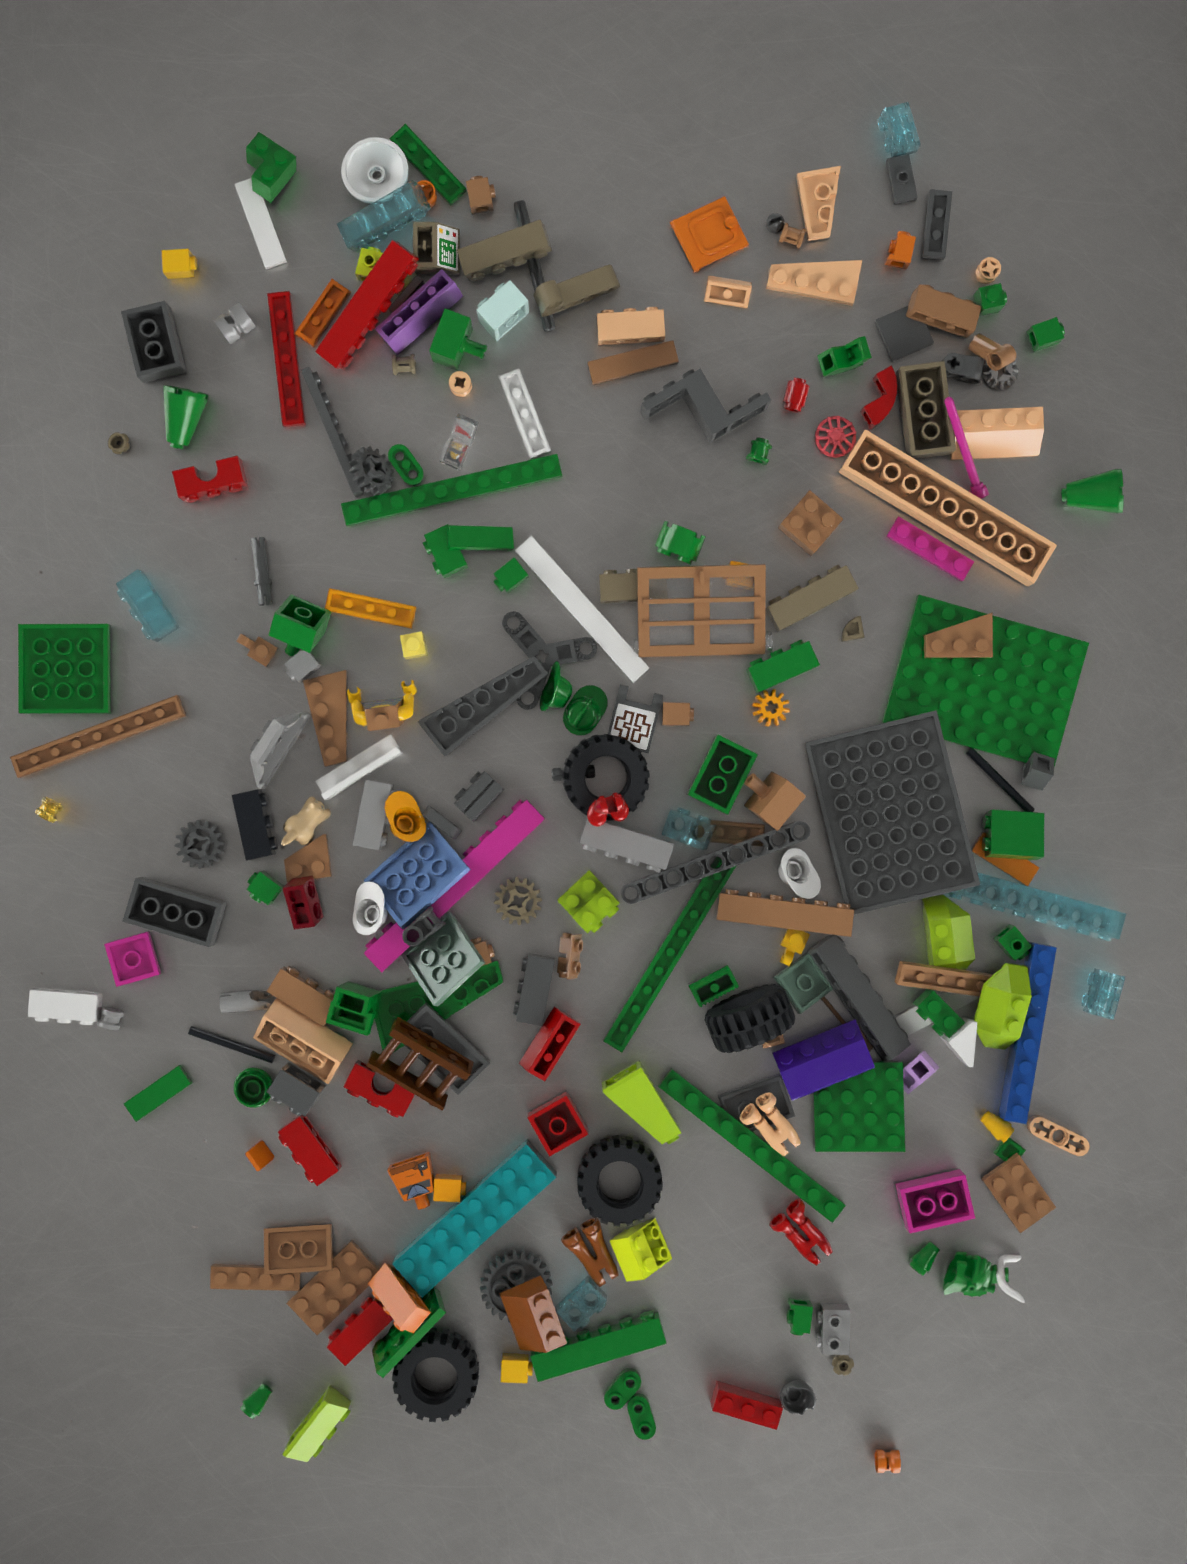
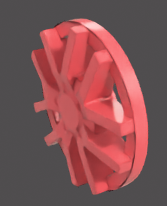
M838 415L827 417L818 425L815 431V443L822 454L831 458H840L847 455L853 449L856 443V431L852 422ZM831 420H836L837 427H832ZM840 421L846 423L847 425L840 428ZM826 422H828L829 429L823 428L822 426ZM850 427L852 432L844 434L843 430ZM819 431L827 433V436H819ZM853 435L852 443H850L846 438ZM819 440L827 441L823 448ZM842 442L849 446L847 450L841 445ZM829 444L833 446L831 453L825 450ZM836 447H838L842 453L834 454Z

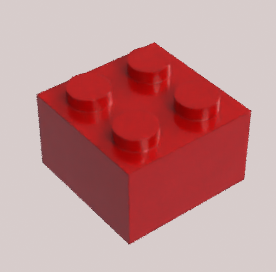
M567 1091L528 1112L527 1118L549 1157L589 1135L588 1128Z

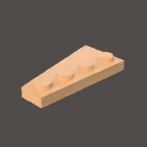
M862 260L771 264L766 289L853 306Z

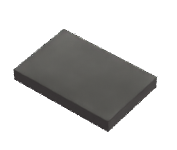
M780 1073L718 1095L721 1107L740 1122L741 1112L748 1104L753 1103L770 1125L773 1124L766 1116V1113L755 1102L757 1097L771 1092L776 1097V1104L774 1106L777 1107L786 1119L795 1117ZM754 1123L745 1125L751 1131L758 1130Z

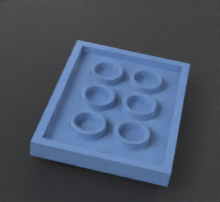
M429 821L426 824V832L421 839L415 842H406L364 879V882H374L381 887L385 899L384 907L402 929H405L471 869L435 825Z

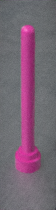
M947 397L944 403L971 482L969 492L980 499L985 498L989 495L987 487L979 480L954 400L951 397Z

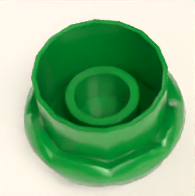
M245 1069L238 1074L234 1081L235 1097L246 1107L257 1108L263 1106L270 1100L271 1095L267 1091L273 1081L269 1074L262 1069Z

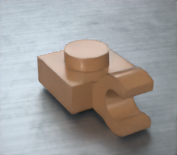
M240 634L236 640L250 649L247 656L265 667H268L279 649L259 636L256 641H253L247 636Z

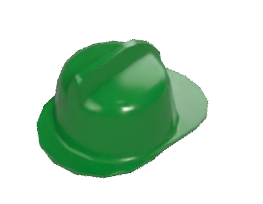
M558 661L553 664L548 681L542 691L539 703L541 711H546L549 707H565L572 695L571 683L560 676V663Z
M586 685L574 694L563 713V723L570 733L586 735L591 733L597 726L608 706L605 692L597 686Z

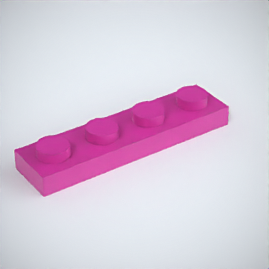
M899 516L886 535L887 538L961 582L974 564L973 560Z

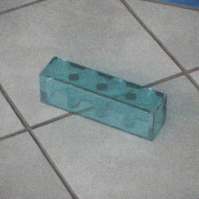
M412 180L337 223V226L347 248L354 252H360L361 247L368 249L371 243L386 239L388 237L387 234L394 230L404 229L408 222L423 218L431 208L421 186Z

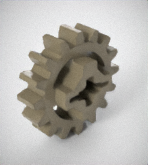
M515 877V882L512 883L510 879H507V886L503 884L499 886L502 892L495 893L499 900H495L494 904L500 905L496 912H503L502 920L508 917L510 918L509 924L517 920V924L521 925L523 919L528 924L530 923L529 916L537 917L534 911L541 910L537 902H541L542 898L537 897L540 889H533L534 882L528 885L527 878L523 882H519V878ZM516 886L524 887L529 891L526 893L520 892ZM508 890L510 893L509 901L503 903L504 895ZM515 895L519 898L528 896L522 901L521 907L518 904L509 906L515 900ZM533 899V906L528 912L526 904L529 900ZM511 909L516 910L521 916L512 915L508 911Z

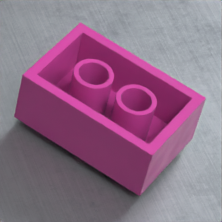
M960 1169L895 1184L904 1225L910 1234L976 1219L966 1175Z

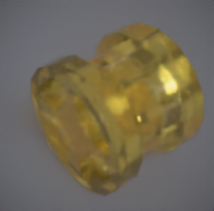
M43 796L41 806L36 808L34 813L49 822L55 823L57 813L61 812L64 807L58 802Z

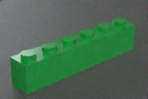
M647 1311L638 1318L632 1319L627 1317L621 1319L618 1324H603L597 1330L591 1332L583 1330L574 1337L568 1338L565 1336L567 1344L547 1353L531 1351L530 1358L537 1381H544L667 1344L659 1313Z

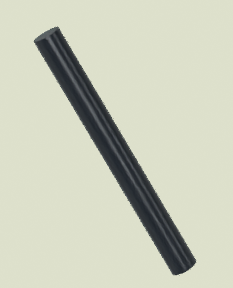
M974 748L967 750L966 754L1025 812H1033L1035 810Z
M193 1026L190 1027L188 1032L189 1035L269 1063H273L275 1059L274 1054Z

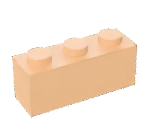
M658 307L645 308V311H636L635 308H627L623 312H614L611 309L602 310L601 313H597L598 346L664 342V309L658 310Z

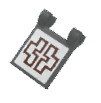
M620 684L608 734L622 737L631 742L641 752L649 753L663 695L654 693L651 705L627 700L626 696L629 686Z

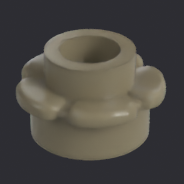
M113 433L108 439V447L112 449L113 453L122 454V452H126L130 447L128 443L129 438L124 433Z
M836 1355L832 1361L833 1371L837 1375H849L854 1367L853 1359L849 1358L848 1355Z

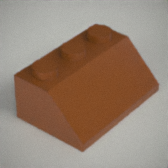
M541 1275L499 1293L520 1350L547 1353L567 1344L549 1290Z

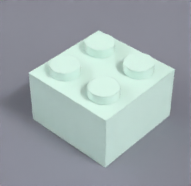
M511 280L506 284L503 282L494 290L495 294L489 299L487 297L478 304V309L476 310L479 323L496 342L529 313L528 299Z

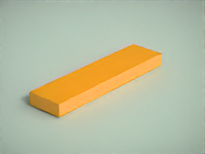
M329 588L325 609L334 613L409 629L413 627L417 608Z

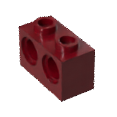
M313 876L292 878L282 888L294 930L315 927L324 915Z

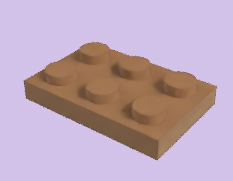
M1015 1153L1007 1161H1004L981 1178L1019 1233L1025 1231L1056 1208L1018 1153Z
M332 1224L264 1229V1275L333 1271Z

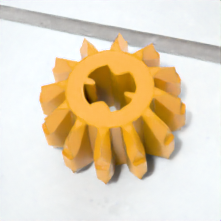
M776 689L771 690L770 696L767 690H763L764 698L760 695L755 696L760 704L752 703V707L759 708L758 711L752 714L753 716L761 715L757 721L758 723L766 719L765 725L769 727L772 719L774 725L778 726V718L782 721L786 720L782 712H790V709L783 708V705L788 704L789 700H784L783 702L780 700L784 696L782 692L775 697ZM767 702H770L771 705L775 704L774 714L771 711H766Z

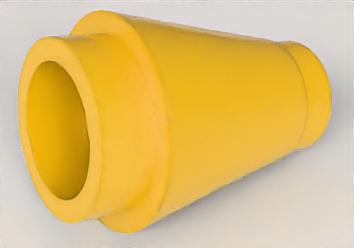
M989 1110L980 1119L996 1140H1001L1003 1143L1008 1140L1015 1130L1011 1123L991 1113Z

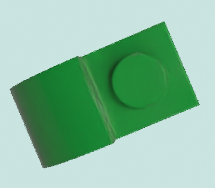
M865 336L858 337L844 346L831 347L817 355L824 377L853 370L872 358Z

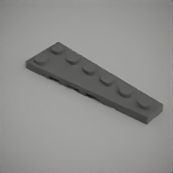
M533 656L452 703L422 718L418 723L441 753L447 756L547 676L549 672L538 658Z

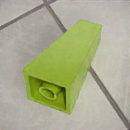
M640 1060L602 1082L603 1093L661 1144L666 1142L671 1144L679 1138L678 1135L681 1134V1130Z

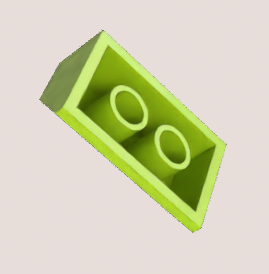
M330 1385L291 1435L282 1455L308 1462L312 1456L316 1458L323 1448V1445H321L326 1438L328 1440L331 1439L337 1430L336 1424L339 1420L344 1422L351 1412L349 1410L351 1400Z

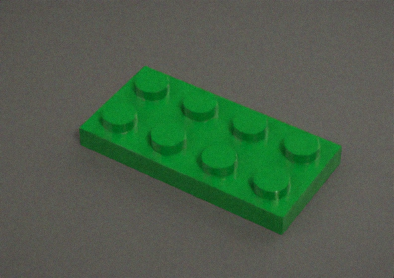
M433 1287L427 1294L420 1297L431 1313L414 1333L406 1330L400 1331L393 1324L388 1334L383 1339L378 1340L373 1346L372 1354L376 1373L382 1378L392 1370L446 1313L440 1291L437 1288Z

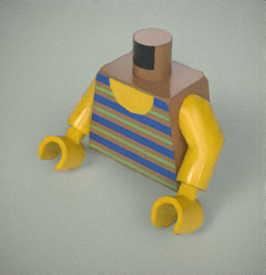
M411 680L412 683L409 686H406L405 681H402L403 697L361 703L362 698L359 687H357V693L355 694L350 693L348 689V701L351 703L352 714L356 724L366 726L368 731L400 727L413 715V695L417 692L414 681Z

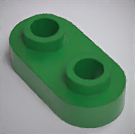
M402 444L392 446L388 452V459L400 477L410 486L420 484L423 481L424 472L412 453ZM402 453L404 458L400 461L397 460V454ZM415 471L417 476L413 479L410 478V472Z
M633 1368L623 1370L605 1390L604 1401L608 1408L612 1410L621 1409L639 1390L641 1376L637 1370ZM632 1379L634 1383L628 1385L626 1381ZM613 1396H618L619 1400L614 1402L611 1400V1398Z
M636 1393L627 1402V1410L635 1435L642 1440H648L656 1432L655 1420L647 1397ZM636 1405H641L642 1409L636 1410L634 1407ZM643 1426L649 1427L648 1431L645 1432L641 1428Z

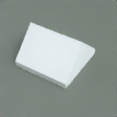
M963 1016L961 1019L965 1023L950 1038L944 1034L940 1038L961 1062L968 1067H973L977 1022L968 1016Z

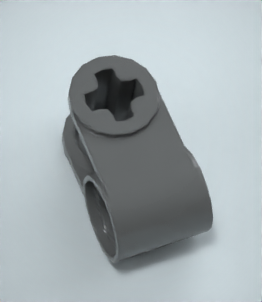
M950 353L942 360L945 361L947 378L969 384L980 383L984 363L983 358Z
M432 906L403 931V940L407 945L416 946L420 944L424 939L434 934L446 924L436 916ZM411 929H415L419 933V939L415 942L410 941L407 937V933Z

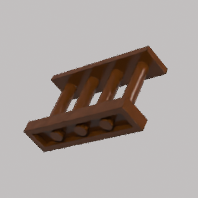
M397 1017L389 1034L393 1038L381 1054L375 1051L370 1053L366 1066L375 1073L383 1075L425 1100L431 1106L443 1111L448 1098L445 1092L457 1077L465 1081L469 1078L474 1062ZM403 1043L412 1050L399 1066L388 1058L397 1046ZM422 1054L431 1061L420 1076L417 1077L407 1070L418 1055ZM438 1066H442L450 1071V1073L439 1087L436 1088L426 1081Z

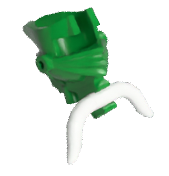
M956 1252L945 1274L944 1295L962 1292L964 1295L971 1297H980L987 1294V1292L993 1294L996 1288L995 1283H998L999 1287L1007 1295L1024 1303V1297L1008 1285L1009 1269L1004 1266L1005 1263L1019 1261L1021 1255L1004 1254L999 1256L996 1264L991 1266L992 1263L984 1257L967 1255V1252Z

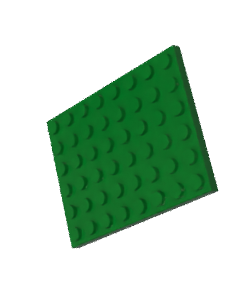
M917 595L882 723L937 710L944 741L1026 763L1032 753L1036 752L1055 758V767L1089 643L993 616L992 658H924L925 635L984 616L986 613L923 595Z

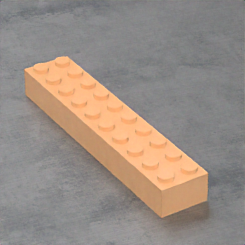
M866 429L860 435L838 472L1027 587L1035 583L1057 546L1055 543Z

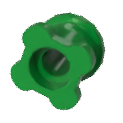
M757 437L756 440L751 441V451L746 456V460L767 465L769 462L767 456L769 449H772V445L769 444V440Z

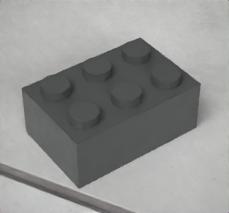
M165 301L121 311L136 375L143 383L187 373L172 310Z

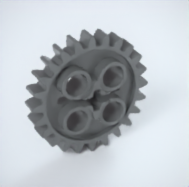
M514 1249L512 1256H508L505 1251L503 1259L495 1256L497 1263L489 1262L491 1270L484 1269L483 1272L486 1277L480 1279L481 1284H483L480 1287V1292L484 1293L481 1296L482 1301L486 1302V1309L492 1308L493 1316L499 1312L500 1320L507 1316L499 1293L513 1288L512 1284L517 1286L541 1275L550 1295H552L551 1288L549 1287L553 1286V1283L549 1279L551 1277L550 1271H546V1263L541 1264L540 1257L534 1260L532 1252L526 1257L524 1250L521 1251L520 1255H517ZM514 1268L521 1269L517 1274L510 1273ZM498 1285L506 1286L501 1291L495 1289Z

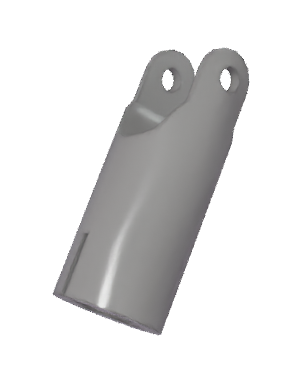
M267 990L221 993V1013L269 1009L271 1006L270 1002H258V1000L270 998L272 994L268 993Z

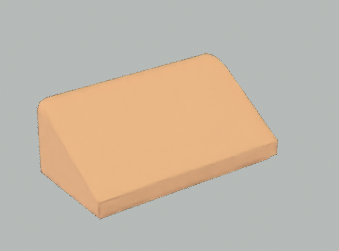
M708 276L704 301L748 308L752 283Z

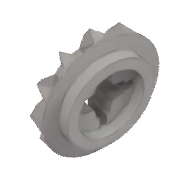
M1016 361L1005 366L1004 372L1007 375L1003 374L998 379V371L990 369L987 362H985L983 378L987 385L996 390H1004L1011 387L1017 380L1019 371Z

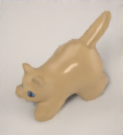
M309 797L300 812L289 817L283 824V830L287 834L281 841V844L285 846L293 840L298 841L301 845L309 844L314 838V829L330 816V810L324 809V804L321 801H316L315 797Z

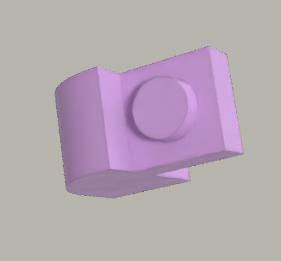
M925 1050L903 1068L904 1091L907 1094L921 1085L939 1069V1066Z

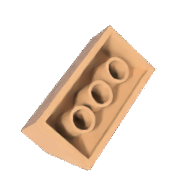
M1043 407L957 410L972 459L1034 457L1040 455L1044 433ZM954 433L956 450L950 455V460H963Z
M278 998L274 1000L264 1014L253 1039L327 1084L330 1083L353 1045L344 1036L333 1032L326 1025H320Z

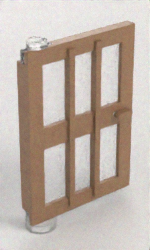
M765 564L637 567L638 639H633L634 652H638V657L772 653V631H765Z

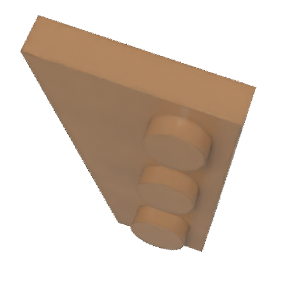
M993 612L925 635L924 658H992Z

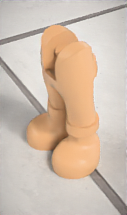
M771 1092L760 1095L756 1098L755 1102L766 1113V1116L773 1122L776 1129L767 1122L753 1103L748 1104L741 1112V1122L745 1125L754 1123V1126L760 1131L766 1142L782 1156H786L789 1153L783 1143L787 1138L795 1147L801 1144L794 1127L774 1106L776 1104V1097Z

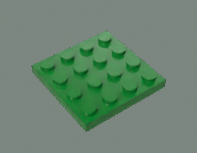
M18 624V713H110V624Z
M873 1061L875 1068L814 1092L815 1152H905L903 1061Z

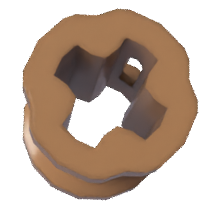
M785 222L779 242L782 243L784 241L796 245V248L800 249L806 229L799 230L790 227Z

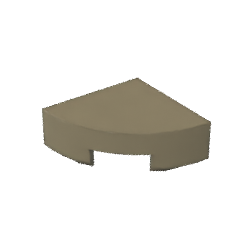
M861 616L853 618L845 625L841 636L842 642L865 638Z

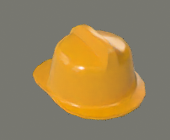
M404 791L393 792L385 801L384 809L390 823L391 832L394 836L406 842H415L421 839L426 832V823L413 796Z

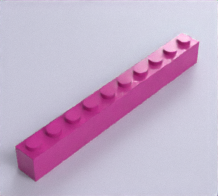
M520 799L511 808L514 812L510 816L506 817L503 815L495 823L497 828L492 833L487 830L479 838L481 843L476 848L471 845L462 854L465 857L463 861L471 870L431 905L434 908L433 912L438 918L442 917L545 820L528 800L523 802ZM392 922L388 923L381 930L384 934L378 940L374 937L365 945L367 948L364 952L365 956L381 972L410 947L403 940L402 935L405 929H402L397 922L395 924ZM411 929L408 931L407 937L410 941L415 942L419 938V933L417 930Z

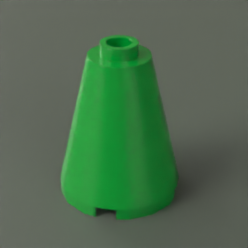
M164 385L166 441L170 442V447L184 449V446H189L209 395L198 391L195 393V391Z
M1113 469L1066 483V488L1061 489L1062 502L1066 501V505L1071 507L1117 514L1123 513L1122 469Z

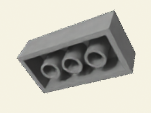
M588 818L586 819L580 839V844H583V849L596 852V849L605 851L604 855L617 859L619 855L625 857L627 863L637 866L642 862L647 864V869L659 873L661 869H667L674 846L671 842L606 822L604 825L596 827L590 824Z

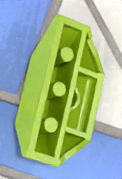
M945 895L921 899L929 965L966 970L975 960L970 914Z
M1005 963L999 971L994 973L983 984L974 1021L977 1022V1035L984 1047L1006 1050L1021 1037L1032 997L1027 966Z

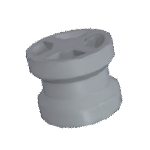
M102 1007V1017L98 1020L97 1025L105 1029L119 1030V1021L123 1017L124 1011L112 1007Z

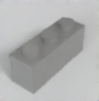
M365 780L352 846L378 851L382 849V846L386 847L388 833H385L386 824L390 825L384 808L388 796L393 792H397V790L393 789V784Z

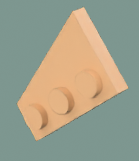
M841 166L806 171L796 175L807 241L825 239L831 235Z

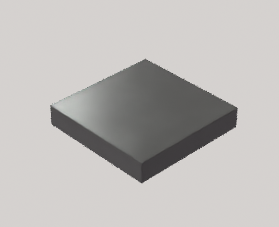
M908 306L875 320L892 362L934 343L925 323L906 317Z

